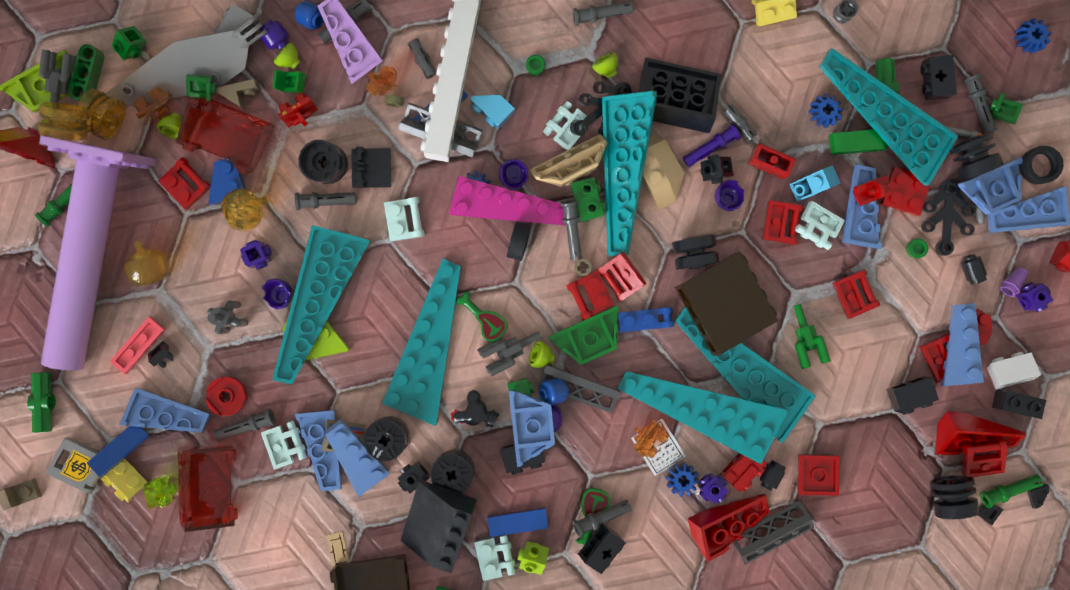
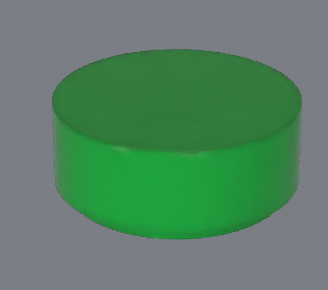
M531 55L527 59L526 69L528 73L534 76L543 73L545 61L540 55Z
M913 239L906 246L907 254L912 258H922L928 252V245L923 239Z

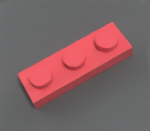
M148 317L110 362L123 374H128L166 329L153 317Z

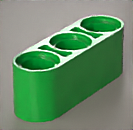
M84 44L79 48L68 87L69 96L83 104L93 101L104 63L102 51L90 44ZM94 52L93 57L89 59V55ZM89 71L88 76L84 78L85 72ZM83 90V94L79 97L80 91Z
M875 130L829 134L830 155L876 152L888 149L885 141Z

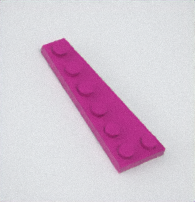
M458 176L449 215L565 225L562 222L564 214L560 203Z

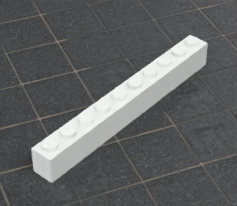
M452 0L454 7L450 8L448 16L451 22L450 26H446L445 29L447 41L446 45H442L441 48L443 60L442 64L439 63L437 68L439 80L434 83L433 87L435 99L430 102L429 106L431 118L426 121L425 132L428 133L426 139L422 140L421 151H424L425 158L449 162L482 0Z

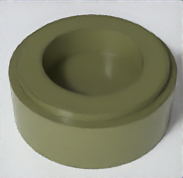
M385 95L384 103L392 107L404 106V98L395 95Z

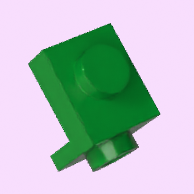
M275 70L272 88L287 94L303 93L306 73Z
M187 74V96L206 97V101H211L212 95L216 94V84L212 83V76Z
M1001 93L998 99L994 98L990 110H993L992 118L1015 124L1023 104L1003 99L1005 94Z

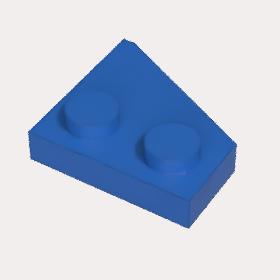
M231 156L214 162L209 205L212 206L246 195L247 191L236 158Z

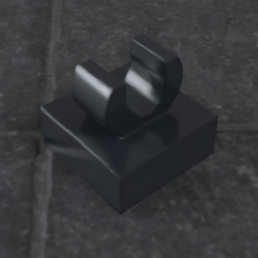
M164 341L148 353V362L154 367L159 364L160 367L165 368L164 358H169L171 361L174 360L173 354L169 352V345Z

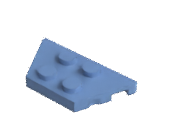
M1022 157L1016 158L999 168L961 182L958 186L985 215L996 212L1021 200L1022 175H1019V164L1023 163Z
M510 389L509 398L517 467H520L530 458L539 455L544 449L555 445L552 410L550 403Z

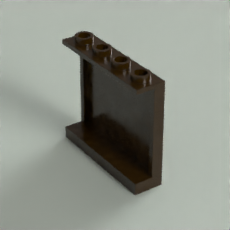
M740 251L675 287L713 356L725 353L779 321L776 317L775 309L767 301L765 291L758 285L756 275L750 270L746 257Z
M406 554L336 564L332 571H330V581L334 583L335 590H410Z

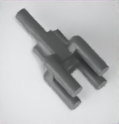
M42 49L39 76L46 79L45 91L51 92L49 116L57 117L60 94H67V85L70 83L77 56L63 53L62 68L56 69L57 53Z
M227 301L225 307L208 309L207 319L212 325H216V334H228L231 325L235 327H246L248 325L247 319H238L233 312V309L241 307L240 301Z
M538 331L520 341L516 337L507 341L498 339L477 349L483 359L497 353L500 360L486 366L488 373L494 376L514 366V359L524 354L522 348L542 339V336Z

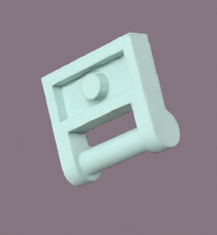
M419 197L384 203L390 242L425 236L418 208L420 203ZM409 205L414 226L413 232H409L405 206Z

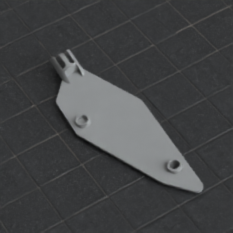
M253 16L236 30L175 41L104 94L102 100L107 104L139 105L187 96V74L212 76V83L216 84V88L221 87L246 68L249 46L264 36L267 31L264 29L253 38H250V35L262 27V24L259 22L247 32L244 30L257 19Z

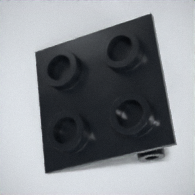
M356 147V149H352V188L391 187V148Z

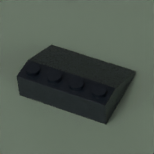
M645 58L638 93L657 91L652 121L710 134L716 119L721 74Z
M419 480L400 541L432 567L452 573L477 499Z

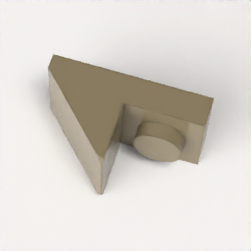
M255 79L215 88L217 93L244 110L246 109L242 95L249 97L255 95V92L261 91L260 84Z
M36 478L0 491V503L3 511L42 497Z

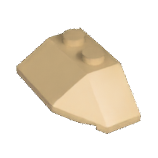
M598 134L531 168L530 171L536 180L560 187L570 185L574 180L588 176L597 169L607 142L601 134Z
M650 136L642 182L659 211L677 200L685 173L667 141Z

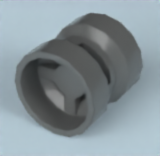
M842 0L833 10L834 20L841 24L847 23L857 14L858 4L854 0Z

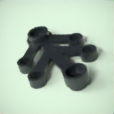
M598 81L593 85V90L597 94L622 95L623 89L624 94L632 93L631 86L626 82L610 86ZM599 85L602 86L601 91H599V89H598V86H599ZM586 93L579 96V103L583 106L595 105L599 107L583 120L576 119L572 121L570 131L578 136L584 135L588 130V126L603 114L602 98L592 97ZM585 96L587 97V102H586V103L584 102V97H585ZM602 115L601 127H600L599 130H598V134H601L602 137H603V115Z
M952 179L944 181L940 186V193L932 200L925 202L923 206L924 212L932 213L936 211L937 205L945 199L944 208L931 219L921 224V229L924 232H932L936 224L943 219L942 240L935 245V251L940 256L950 255L954 250V245L951 242L952 220L960 228V232L964 236L972 235L975 231L974 226L967 224L953 208L955 201L962 209L964 216H972L976 213V207L965 201L959 194V183ZM949 186L953 187V192L949 191ZM928 204L932 205V210L927 208ZM967 207L971 208L970 214L967 212ZM927 223L931 225L930 230L926 228ZM966 226L970 229L969 233L965 231ZM945 244L949 247L948 251L944 250Z

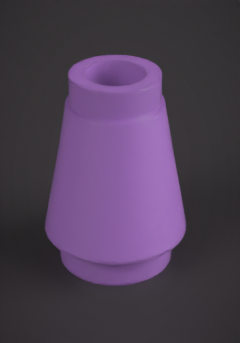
M1018 267L1001 282L1000 290L1010 297L1019 294L1028 276V272Z

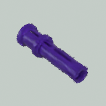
M731 124L728 129L720 134L716 133L713 139L683 156V161L689 168L718 149H725L726 145L734 140H740L741 136L736 127Z

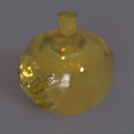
M236 188L225 194L221 202V209L231 228L242 232L251 231L258 227L263 218L261 206L267 204L268 199L266 196L258 199L250 190Z
M142 241L133 243L137 253L129 256L125 260L123 267L124 274L130 283L139 287L168 277L170 264L165 253L158 249L145 250Z

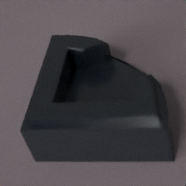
M1044 483L1041 487L1027 491L1032 508L1037 509L1044 504L1043 502L1047 494H1049L1048 484Z
M982 505L979 507L980 514L977 516L988 524L993 525L1004 509L995 505L989 509Z

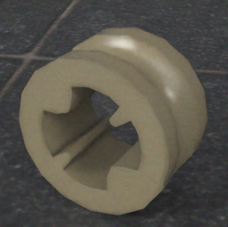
M587 259L578 260L574 265L575 273L579 276H587L592 270L591 262ZM581 262H585L584 265L588 264L586 273H581L577 269Z

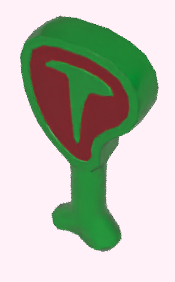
M468 291L464 292L462 297L456 298V303L466 306L480 322L481 334L486 341L494 342L504 335L508 328V323L501 315L493 311L480 310L470 300Z
M588 488L584 491L581 507L585 517L589 513L596 514L609 507L610 497L605 491L597 488ZM592 530L584 533L583 537L577 538L576 542L585 545L590 539Z

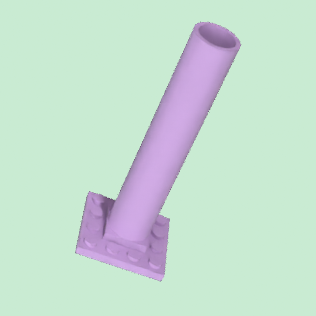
M41 136L40 144L47 145V150L68 153L69 158L76 159V166L40 363L54 369L82 370L85 365L120 168L127 169L129 166L148 169V166L156 167L157 159L76 141Z

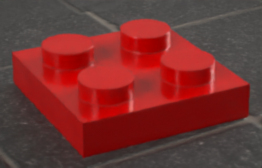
M892 167L889 175V185L894 194L883 197L880 205L914 216H920L930 185L924 186L910 171Z
M798 454L797 494L839 496L840 456Z

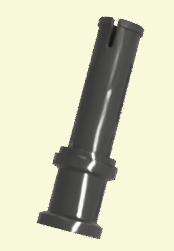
M359 0L346 9L355 22L360 21V17L366 12L373 10L366 0ZM327 28L318 33V36L325 44L332 39Z
M630 0L600 7L589 5L588 8L578 10L573 8L574 24L579 26L580 23L585 22L595 23L597 19L631 14L633 13V5H630L632 2Z
M980 73L962 81L966 83L969 91L968 98L973 100L984 134L996 131L997 128L985 97L987 90L982 86Z
M312 192V194L295 193L296 210L311 207L317 209L319 206L356 205L355 192L318 194V192Z
M576 199L560 202L564 214L562 222L566 225L570 260H576L575 252L577 260L582 259L577 224L580 217L577 215L576 205L578 200Z
M269 408L264 413L252 414L244 421L214 430V437L217 442L250 430L256 432L267 425L273 426L276 424L274 413Z
M626 499L596 514L589 513L583 519L573 520L572 524L577 536L580 538L586 532L598 530L599 525L631 512L632 508Z

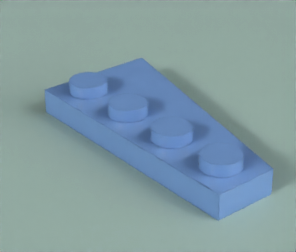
M854 165L842 243L882 249L881 242H879L880 224H878L877 218L879 204H876L875 200L859 206L853 195V187L877 178L876 168Z
M1067 186L987 214L989 233L1070 225Z
M975 303L952 305L949 325L950 337L946 346L948 351L946 361H944L943 369H945L941 386L983 383Z
M135 388L119 425L204 433L211 414Z
M336 410L296 413L295 417L299 422L302 437L308 448L307 452L309 457H311L320 490L342 489L341 467L335 452L322 450L326 420L336 421Z
M341 419L325 430V435L358 497L390 474L389 469L381 461L373 459L367 453L364 443Z

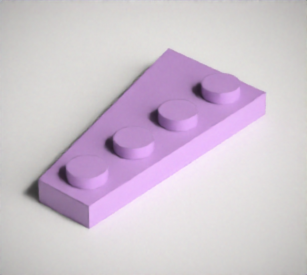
M325 0L318 5L342 64L349 76V80L353 84L383 60L339 0Z

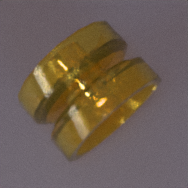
M91 89L82 96L76 106L74 113L75 126L87 133H92L102 140H109L115 136L123 123L126 110L125 104L113 96L108 97L106 93L100 90Z
M39 103V115L45 119L38 122V133L56 139L86 140L88 138V127L82 123L89 120L90 109L74 104Z

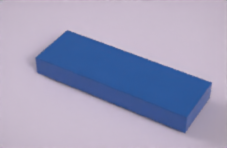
M129 426L90 459L87 464L102 478L150 436L142 427Z
M546 507L487 516L490 537L549 528Z

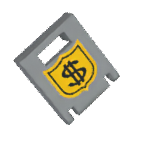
M66 437L55 454L46 474L87 494H91L93 491L92 487L97 485L100 477L90 468L87 462L99 451L70 437ZM65 450L71 452L64 465L58 464Z

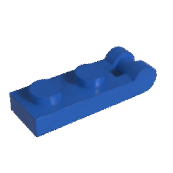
M669 307L618 313L619 332L674 327V321L671 318L673 309ZM659 314H663L664 322H658Z

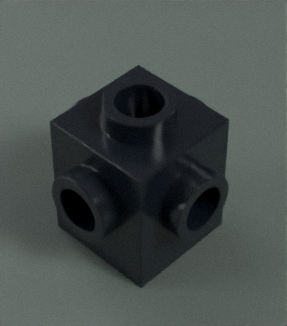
M711 155L707 157L708 160L700 162L703 181H711L712 184L722 183L723 179L734 176L731 157Z
M417 461L412 466L407 464L400 470L401 475L398 477V484L403 491H408L411 494L414 490L416 492L419 480L427 481L431 475L420 461Z

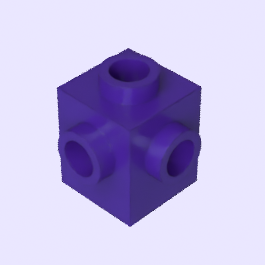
M253 240L240 249L242 253L241 258L249 268L259 270L267 267V263L272 261L270 256L272 251L269 245H265L264 242Z
M1028 283L1016 295L1024 310H1035L1036 312L1046 309L1048 307L1047 304L1053 301L1051 291L1044 283Z
M712 472L703 476L699 481L700 483L697 484L701 489L699 494L706 502L710 500L713 504L723 501L727 496L726 493L729 492L725 487L727 485L725 480L720 475L716 477Z

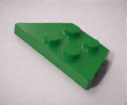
M614 306L550 335L548 338L580 365L616 350L618 306Z

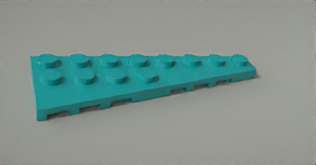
M829 49L818 67L924 186L930 185L957 140L958 135L835 49Z
M657 91L602 97L603 138L607 142L604 150L608 256H618L623 251L626 255H629Z
M314 225L311 226L272 380L293 384L370 240Z
M445 259L441 261L382 402L386 406L434 426L438 422L461 266Z
M684 306L675 322L743 400L788 411L775 436L778 441L784 443L816 395L742 343L721 355L713 356Z
M627 371L617 388L759 464L764 460L788 413L785 409Z

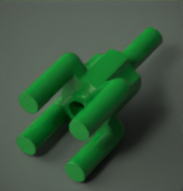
M802 305L793 306L800 329L795 330L798 342L795 343V349L801 368L811 367L807 351L817 349L821 364L830 362L831 359L824 337L821 335L817 336L814 325L808 326Z

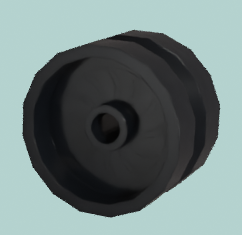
M715 235L672 242L673 253H686V256L675 259L676 270L686 268L691 270L719 263L718 252H705V249L713 248L717 245Z

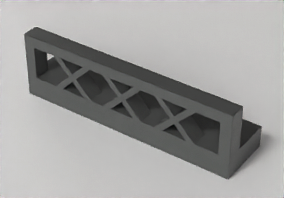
M409 102L404 119L400 122L398 130L426 139L428 132H425V125L427 119L431 118L429 109ZM411 110L418 111L422 119L415 121L409 118ZM457 120L456 128L458 133L454 134L451 150L473 157L477 151L483 130ZM468 131L476 133L475 142L467 140L464 133Z
M550 365L545 366L538 385L540 387L541 383L545 381L547 374L560 378L565 383L571 382L577 390L569 393L568 398L609 413L613 412L616 401L619 400L621 394L619 390ZM586 388L590 389L595 397L589 400L583 399L580 391ZM604 395L612 397L610 407L601 405L598 398Z
M799 500L758 522L754 527L746 529L742 533V538L751 539L746 547L741 548L737 542L738 540L733 541L746 565L813 529V520ZM798 508L803 513V516L798 519L790 517L791 512ZM777 519L785 520V524L781 528L773 527L774 521ZM763 528L767 529L768 532L766 536L758 537L756 536L757 530Z

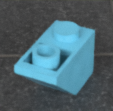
M480 95L470 98L471 108L477 114L482 113L486 116L485 121L493 128L496 126L500 129L515 113V108L501 95Z
M832 165L789 185L798 202L840 184V180Z

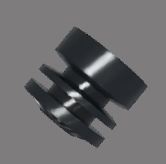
M992 134L975 136L960 142L950 150L951 155L959 151L962 155L954 158V162L964 160L965 164L957 169L961 181L1004 165L1000 153H988V150L994 148L996 144L992 143L986 146L984 143L993 138Z
M313 140L307 143L301 149L298 158L302 173L308 179L324 184H333L341 180L348 168V158L345 152L339 146L324 140ZM329 161V165L325 166L323 162Z
M384 416L373 422L366 429L364 447L373 459L391 461L397 458L408 446L410 431L406 423L400 418ZM384 435L386 438H390V441H388L387 444L386 441L381 440L384 437Z
M458 449L442 453L433 464L431 470L432 483L460 494L464 493L470 487L475 473L471 457L466 452ZM452 470H455V471H456L455 476H453L452 478H450V477H449V474H450L449 472H451Z
M949 475L931 480L930 486L934 489L932 490V496L940 498L933 502L935 516L942 519H965L979 515L978 499L970 497V495L976 493V488L973 487L975 485L974 478L970 476Z

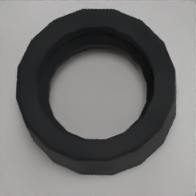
M1039 146L1027 151L1022 156L1023 163L1019 164L1023 178L1029 183L1036 185L1054 181L1060 176L1064 167L1060 152L1050 146ZM1037 154H1044L1051 164L1050 173L1044 177L1038 176L1032 169V160Z
M516 221L507 251L508 258L522 261L531 230L530 224Z

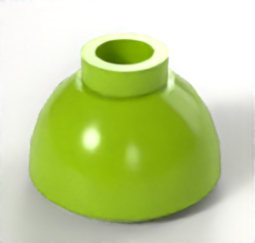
M288 43L274 59V64L283 68L291 67L294 69L300 63L297 49L293 43Z
M610 52L601 56L593 63L592 68L598 74L606 76L607 79L612 78L618 73L616 71L618 66L617 54Z
M171 113L170 116L162 118L157 124L158 131L168 138L182 139L185 135V126L179 114Z
M539 341L534 344L530 351L529 364L533 368H542L547 364L551 365L554 362L555 356L551 353L547 344Z

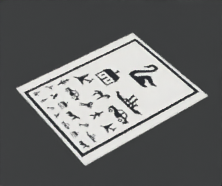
M660 419L631 438L654 476L686 457L663 419Z

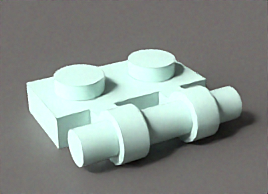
M568 101L557 109V114L552 120L549 119L546 123L547 126L542 131L547 136L552 131H555L557 135L553 138V141L566 151L571 149L581 137L571 133L570 125L572 121L576 119L583 120L587 117L578 108L573 114L570 113L569 110L573 105ZM565 117L568 121L561 128L558 124Z
M811 201L801 217V220L807 223L806 226L798 224L795 231L800 233V236L804 239H810L815 242L816 246L829 250L832 243L827 241L828 237L836 238L845 220ZM814 227L821 231L820 235L813 232Z
M294 421L286 423L289 431L284 432L282 425L261 432L274 470L294 463L293 454L297 453L299 460L307 458L305 444L301 442L299 427L296 428ZM286 438H292L294 448H289Z
M507 535L499 536L501 543L495 544L494 537L474 542L483 581L502 577L501 569L507 568L508 575L516 574L514 568L516 563L515 559H512L510 550L512 546L511 542L508 541ZM497 551H503L505 560L499 561Z

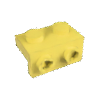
M751 0L752 4L755 5L756 24L758 26L797 18L796 0Z
M125 458L105 476L100 478L106 486L109 487L111 485L116 490L114 494L121 501L125 499L127 502H130L133 496L148 485V482Z

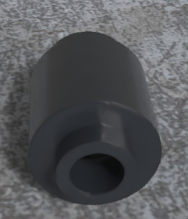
M971 254L963 258L964 261L961 262V266L967 281H970L971 285L987 280V272L981 256L976 257L975 254Z
M771 460L770 464L767 463L765 471L759 478L762 481L761 486L770 491L772 488L777 490L786 467Z

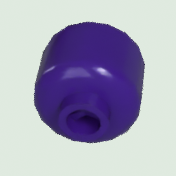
M269 20L259 28L260 32L264 29L267 31L260 39L268 49L273 50L277 48L281 50L288 44L286 40L289 37V33L279 21Z

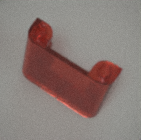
M189 97L176 143L182 145V149L190 152L202 149L231 161L238 172L249 174L254 172L273 134L275 125L214 99L206 101V97Z
M233 446L178 447L179 520L184 532L235 526V520H238V510L233 507L231 502L230 467L233 461H236V450L233 449Z

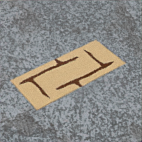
M338 532L326 535L333 566L350 562L343 533Z

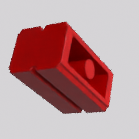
M759 143L754 147L747 164L768 174H775V177L783 180L789 176L796 159Z
M738 453L720 474L739 492L742 490L746 491L752 485L751 480L756 475L760 476L766 468L764 466L767 463L763 460L759 464Z

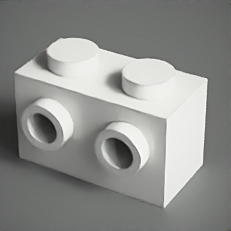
M1018 352L1011 355L1012 358L1004 359V357H999L992 360L987 370L996 390L1032 381L1041 375L1032 352L1027 354Z

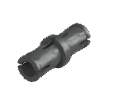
M418 38L411 40L408 46L414 54L416 64L420 66L426 79L434 77L437 72L431 64L429 54L425 52Z
M733 104L723 111L747 142L757 135L747 123V118L743 117Z

